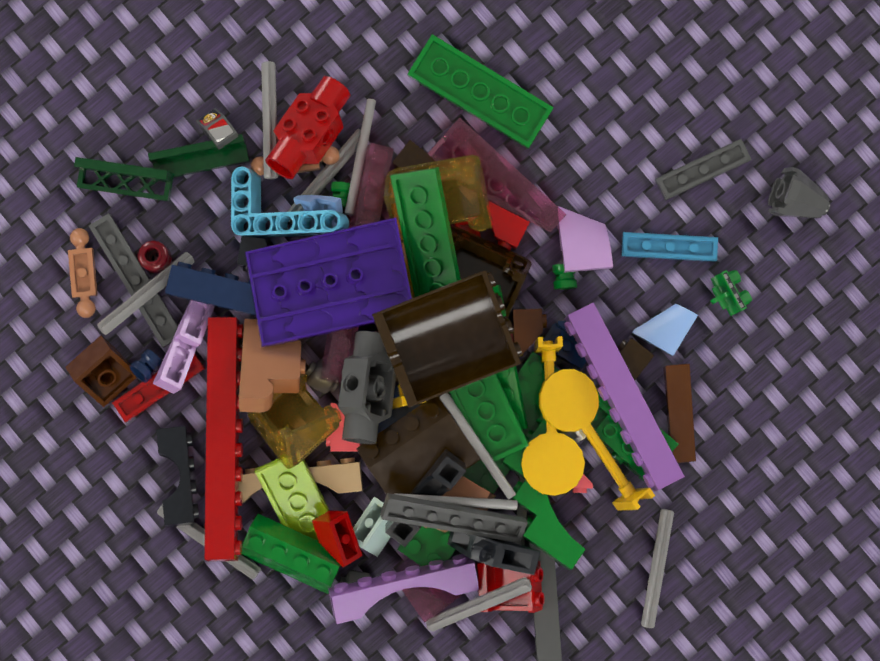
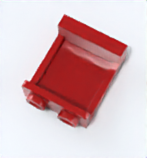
M538 561L535 575L477 563L479 596L524 577L530 580L532 586L531 591L481 612L498 610L535 613L543 610L542 606L544 605L545 597L542 592L541 582L544 574L540 561Z

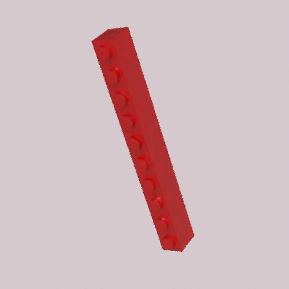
M208 317L204 560L208 562L238 561V555L242 554V541L238 540V530H242V516H238V506H242L243 498L242 491H238L239 482L243 479L242 467H239V457L243 456V444L239 443V433H243V419H239V387L241 376L240 362H242L243 348L240 347V338H243L244 325L240 324L237 317Z

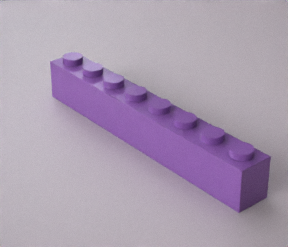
M594 302L567 315L564 318L566 321L564 323L565 329L569 336H574L577 342L575 347L581 358L585 357L588 363L586 368L592 379L596 378L600 386L598 392L602 400H607L611 407L609 410L610 416L622 428L620 432L621 437L626 445L630 444L633 450L632 458L638 467H642L645 473L643 479L648 488H653L654 491H657L685 477Z

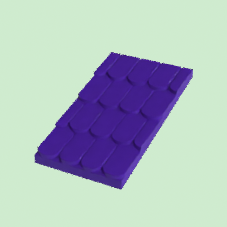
M396 217L245 252L261 347L374 324L375 321L372 314L412 299Z

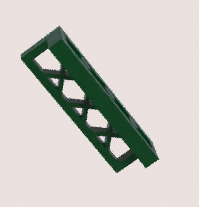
M242 134L238 135L239 137L221 149H218L211 140L148 153L149 161L153 164V168L168 170L174 173L173 178L250 162L246 140Z
M75 157L74 167L79 168L77 188L170 202L174 173L168 170ZM86 170L94 171L99 178L92 185L84 184ZM115 174L122 183L115 188H110L105 180ZM134 178H140L145 186L138 191H133L128 183ZM158 181L166 182L164 195L155 194L151 186Z

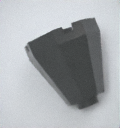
M794 167L784 168L781 172L784 174V177L775 180L770 192L768 205L772 206V208H769L768 212L775 216L821 218L822 215H826L830 208L828 195L801 170Z

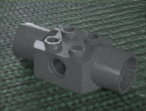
M370 331L356 332L353 355L344 359L338 408L345 416L342 440L376 444L379 423L391 417L396 374L380 333Z

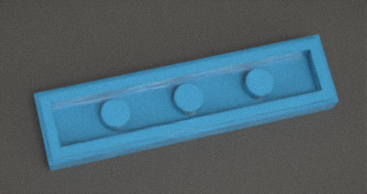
M622 233L621 257L717 261L718 237Z

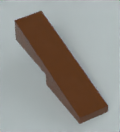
M690 364L667 365L663 367L668 412V435L678 443V446L672 453L677 463L695 462Z

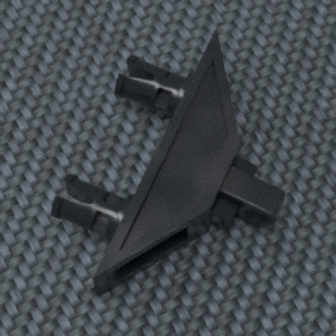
M450 531L447 543L472 560L492 567L535 575L540 551L514 542Z

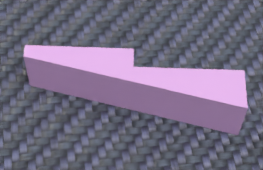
M192 300L189 301L154 379V385L173 394L182 389L196 348L201 345L207 329L208 317H211L215 306Z

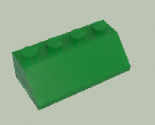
M257 514L250 525L242 544L241 555L329 594L328 588L332 587L341 566L318 540L260 514Z

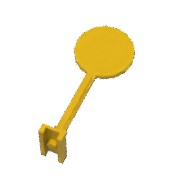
M562 336L557 337L554 343L553 341H543V337H538L534 343L535 353H541L542 362H544L545 380L554 373L556 352H559L563 347ZM546 421L547 432L540 434L529 442V446L525 448L522 455L521 467L524 478L533 489L541 494L556 496L567 493L577 486L583 476L585 461L582 450L575 440L565 434L558 433L557 429L553 428Z
M562 369L551 374L543 382L539 393V408L544 419L553 428L563 432L582 430L619 486L618 490L622 495L612 502L617 511L638 510L640 508L638 504L639 499H652L655 497V494L651 488H634L592 427L591 422L599 408V395L593 381L586 374L575 369Z

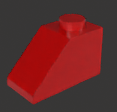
M487 200L485 211L494 238L499 241L497 245L511 250V248L516 250L530 222Z
M329 510L312 520L319 543L342 567L363 556L347 511Z

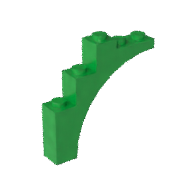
M542 414L536 421L540 424L534 432L530 429L526 435L528 443L540 434L547 432L546 420ZM525 448L504 457L502 464L524 479V482L519 480L514 486L513 490L516 495L511 500H517L518 505L535 516L534 519L530 517L527 519L528 524L522 537L568 570H572L586 549L575 541L558 521L550 505L548 495L541 494L533 489L524 478L521 461Z

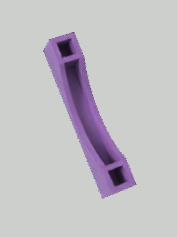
M464 554L453 556L450 560H434L429 562V565L421 567L414 565L400 572H384L381 576L375 578L362 577L358 579V582L338 583L333 588H328L333 616L336 623L340 624L361 619L368 609L379 600L403 589L432 587L454 595L477 591L479 586L474 561Z

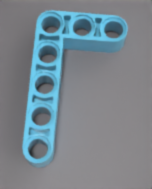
M242 166L237 167L232 173L231 227L237 235L254 238L315 236L349 228L348 217L334 210L261 213V176L252 169ZM248 174L249 179L244 183V178ZM248 198V205L244 207V201ZM337 217V225L333 228L332 220ZM314 218L315 225L310 229V221ZM292 219V227L288 230L287 224ZM270 220V227L266 230V223ZM248 221V228L244 231V224Z

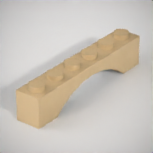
M355 458L340 459L341 464L331 465V460L317 461V466L308 467L315 482L329 487L338 494L363 491L361 462H355ZM255 468L245 469L243 479L239 482L238 491H242V504L263 488L255 474Z

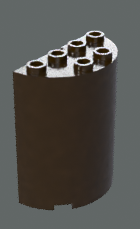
M481 271L372 314L408 407L521 364L519 357L523 356L519 343H513L510 334L514 333L510 320L507 316L503 317L501 311L505 310V306L501 296L498 293H494L492 287L496 286V282L491 272Z

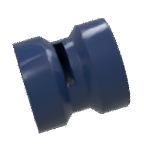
M146 349L141 354V358L134 361L129 367L139 380L147 383L152 378V374L159 370L162 360L153 351Z

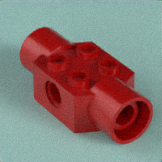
M324 76L312 93H299L273 130L278 142L265 159L267 165L280 176L293 179L303 164H319L344 128L339 112L351 96L349 90L336 79Z

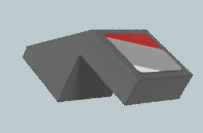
M216 108L196 120V123L208 139H211L218 149L239 137L227 118Z

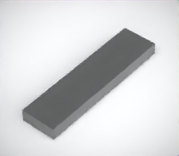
M739 139L656 178L655 181L666 201L752 159L742 139Z

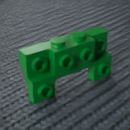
M598 392L599 408L591 422L592 427L607 450L612 453L611 456L619 465L623 463L644 481L643 475L645 473L642 467H638L631 455L633 450L630 444L626 445L621 437L620 432L622 428L618 422L615 423L609 413L611 409L607 400L603 401ZM659 428L671 452H673L678 443Z

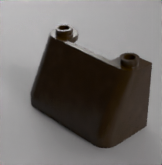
M450 225L460 278L463 279L484 270L487 273L491 272L496 285L501 286L505 312L508 318L532 263L517 253L459 227Z

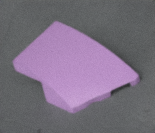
M556 206L557 228L559 229L564 273L612 269L613 261L606 225Z

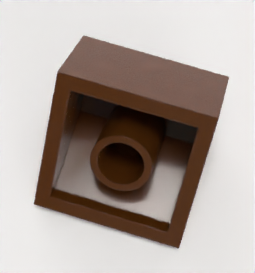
M102 335L65 367L73 381L103 407L137 378L130 370V364Z

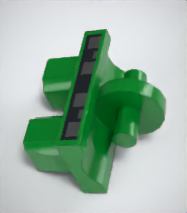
M725 270L710 278L714 285L712 291L716 296L710 300L711 304L719 302L721 308H726L730 316L746 309V305L752 301V297L747 290L739 293L735 284L741 282V277L737 270L730 272Z

